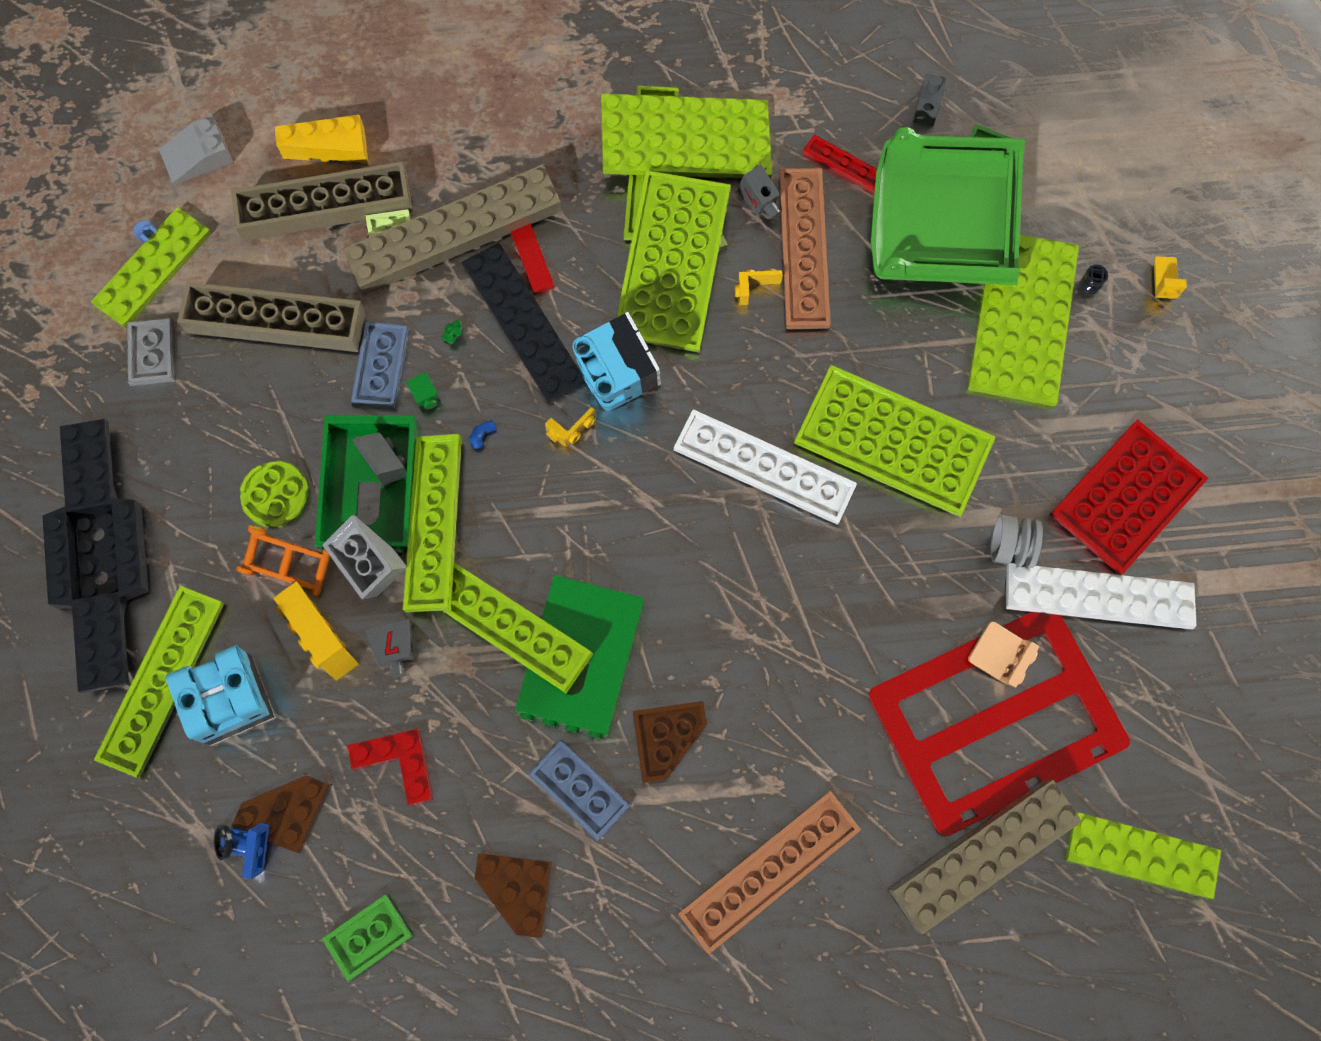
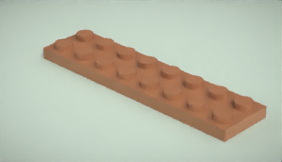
M822 168L780 169L779 184L786 329H830Z
M829 791L679 912L678 915L709 955L860 832L861 828L833 793Z

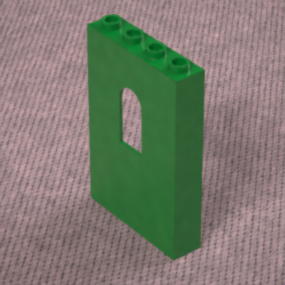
M324 415L315 547L320 552L325 549L322 545L352 515L357 517L359 482H380L352 441L356 437L381 433L384 439L389 437L396 447L392 450L396 456L401 454L407 463V467H405L407 476L387 489L381 484L379 517L373 524L366 526L391 546L398 555H404L407 552L416 437H418V421L415 415Z
M554 575L541 619L593 652V656L590 660L584 686L575 695L564 693L527 668L515 708L517 714H520L519 718L527 721H533L534 718L543 720L542 724L550 727H556L557 724L566 726L565 730L578 734L580 730L589 732V737L602 740L603 736L608 737L644 607V598Z

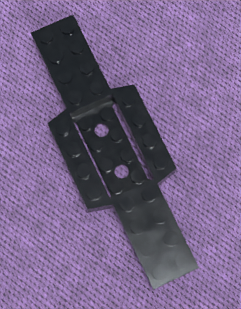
M106 419L60 426L65 506L42 516L48 605L54 608L72 609L77 688L79 693H86L129 685L124 625L125 608L128 600L149 592L142 507L140 503L133 499H117L113 485L109 423ZM73 519L77 521L82 587L81 599H79ZM103 529L104 537L99 541H94L92 537L94 531ZM105 572L108 576L107 581L101 585L97 584L96 576L99 573Z

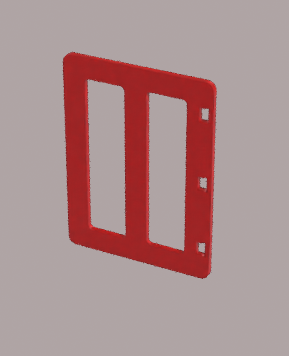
M1030 612L1002 627L1023 640L1032 639L1040 634L1045 635L1063 667L1062 673L921 741L915 738L899 707V702L975 666L969 662L968 657L980 637L891 678L870 690V702L936 831L941 836H950L999 812L1030 789L1026 781L1036 776L1039 782L1054 780L1055 783H1058L1129 747L1130 738L1061 615ZM1072 694L1079 696L1096 727L1094 733L954 802L947 800L931 769L932 762ZM1101 745L1105 752L1093 757L1091 749ZM972 808L976 816L963 822L960 814Z

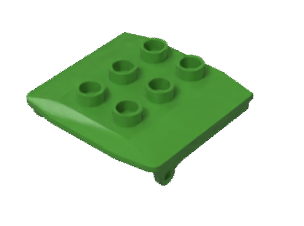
M902 127L896 130L892 139L887 140L883 146L876 171L871 234L875 275L880 279L1017 285L1020 268L1018 267L1025 139L925 136L915 133L909 127Z

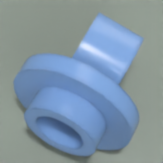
M141 220L135 224L133 232L138 240L147 242L148 238L153 233H156L157 230L153 223Z

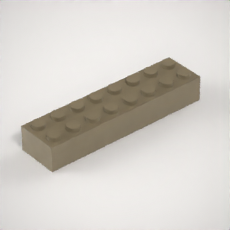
M403 161L231 190L235 228L243 241L366 220L365 215L406 209L409 210V213L413 212L408 176Z
M186 282L177 323L186 333L358 352L366 311L361 301Z
M1043 780L888 890L915 931L924 934L1077 826L1082 820L1055 781Z

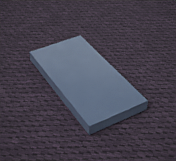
M365 321L350 402L352 406L396 410L410 330L408 325Z
M562 739L528 774L597 842L631 806Z

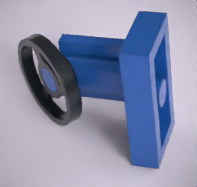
M259 823L248 831L236 828L230 830L227 825L217 826L214 833V850L219 860H226L230 857L231 853L244 856L242 877L252 879L264 871L269 825Z

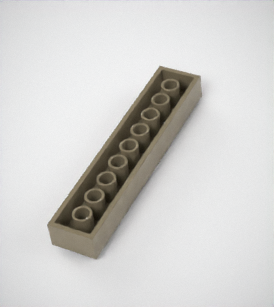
M542 164L342 249L361 291L366 295L505 236L513 230L562 211L561 201Z

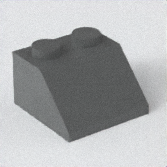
M381 433L356 437L352 440L385 489L407 476V471L405 470L407 463L401 454L398 456L394 454L392 450L396 447L389 437L384 439Z

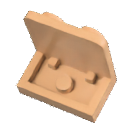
M989 622L970 653L968 660L1004 684L1016 688L1024 680L1025 671L1029 664L1035 661L1038 654L1037 650L1040 646L1031 641L1021 639L996 622Z

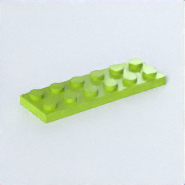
M178 207L156 229L157 232L148 238L149 240L134 253L91 300V303L125 329L127 328V322L135 320L212 234L207 227Z
M1076 812L1082 822L1070 831L1066 861L1204 898L1214 899L1221 850Z

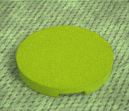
M284 461L269 462L256 466L246 475L240 487L243 511L252 521L264 527L276 528L292 523L304 512L309 501V485L305 476L294 465Z

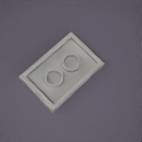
M172 318L127 322L128 384L136 386L175 382L174 320Z

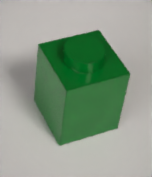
M426 372L406 381L421 411L433 409L437 403L441 402Z

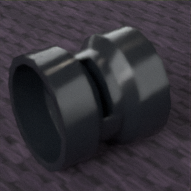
M1101 265L1090 266L1081 278L1080 286L1082 290L1089 294L1097 293L1107 281L1108 271Z

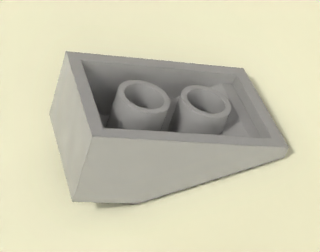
M212 115L190 123L159 149L173 185L233 163L220 128Z
M352 515L322 545L361 599L379 596L407 568L395 550L355 515Z

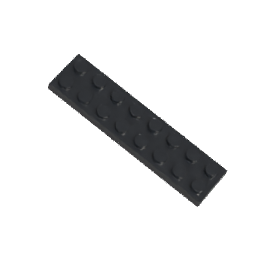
M499 242L461 262L547 404L586 383L581 371Z

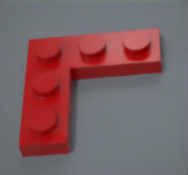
M419 729L347 745L351 769L353 770L399 759L407 805L410 806L433 800Z

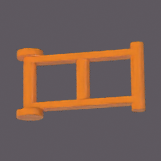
M248 526L247 531L251 533L243 565H237L236 571L247 575H255V572H259L290 583L297 581L301 586L312 589L311 594L320 596L331 558L325 549L319 552L266 535L267 530L264 528ZM259 539L285 547L279 572L253 564ZM294 550L320 558L314 583L288 575Z

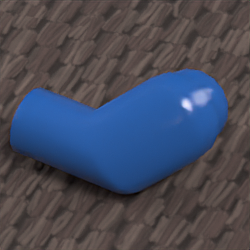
M493 420L474 427L469 436V443H472L473 448L478 449L484 445L483 436L497 430Z

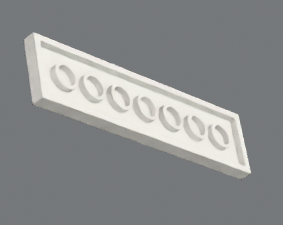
M694 409L674 446V451L837 525L857 485L854 481Z
M1010 563L1006 566V609L1192 630L1196 627L1194 583L1042 566L1028 568L1024 564L1017 566L1015 563Z

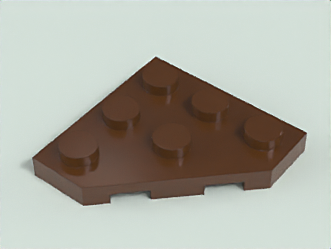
M703 701L633 711L643 784L667 780L705 729L707 722Z
M305 775L243 802L231 826L248 831L259 823L268 824V842L295 853H300L330 785Z
M478 853L475 880L514 933L520 936L542 938L551 862Z

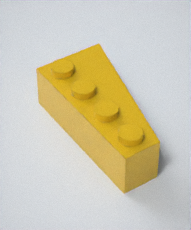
M360 115L275 126L276 145L283 159L309 161L311 159H321L322 162L337 160L348 164L360 162L361 165H369L365 128Z
M297 581L274 597L278 604L275 608L283 619L287 618L289 620V623L286 624L294 635H299L301 639L298 640V643L305 652L310 651L312 656L309 659L317 669L322 667L337 681L359 665L357 660L347 651L348 648L344 642L333 632L334 629L323 615L321 616L322 612Z

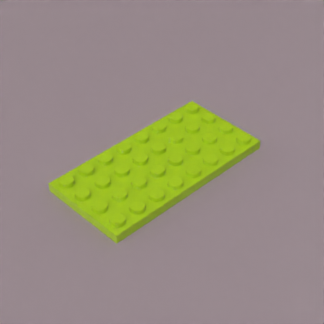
M601 94L603 174L645 175L647 170L684 177L743 178V175L761 164L770 179L772 177L768 100Z
M646 170L617 317L629 312L645 343L700 352L730 195V184Z
M1020 234L1018 267L1020 268L1018 284H984L967 390L1054 407L1057 405L1079 245Z
M830 365L794 444L961 517L996 436Z

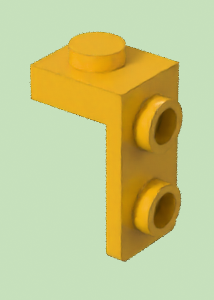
M1155 257V298L1177 299L1187 288L1186 279H1178L1177 258Z
M767 269L765 271L745 270L739 272L738 284H735L734 287L735 298L739 297V305H748L749 285L781 284L783 271Z
M590 407L568 431L554 419L550 418L545 423L546 435L552 441H559L567 448L570 444H575L579 440L580 433L585 428L588 429L596 421V410Z

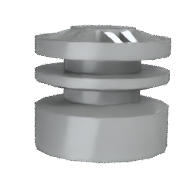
M1000 514L996 520L992 535V562L1009 565L1015 555L1017 566H1022L1025 563L1026 567L1034 568L1042 549V522L1033 519L1030 523V519L1024 518L1018 528L1017 517Z

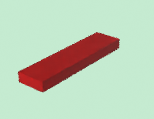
M815 134L812 136L803 149L804 155L875 194L877 171L875 167Z
M531 223L511 231L534 295L555 289Z

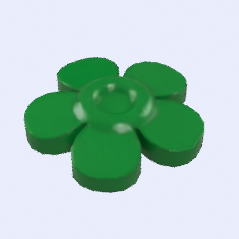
M455 320L452 324L448 323L444 328L445 332L442 334V340L447 341L449 344L454 343L456 338L462 333V328H460L461 322Z

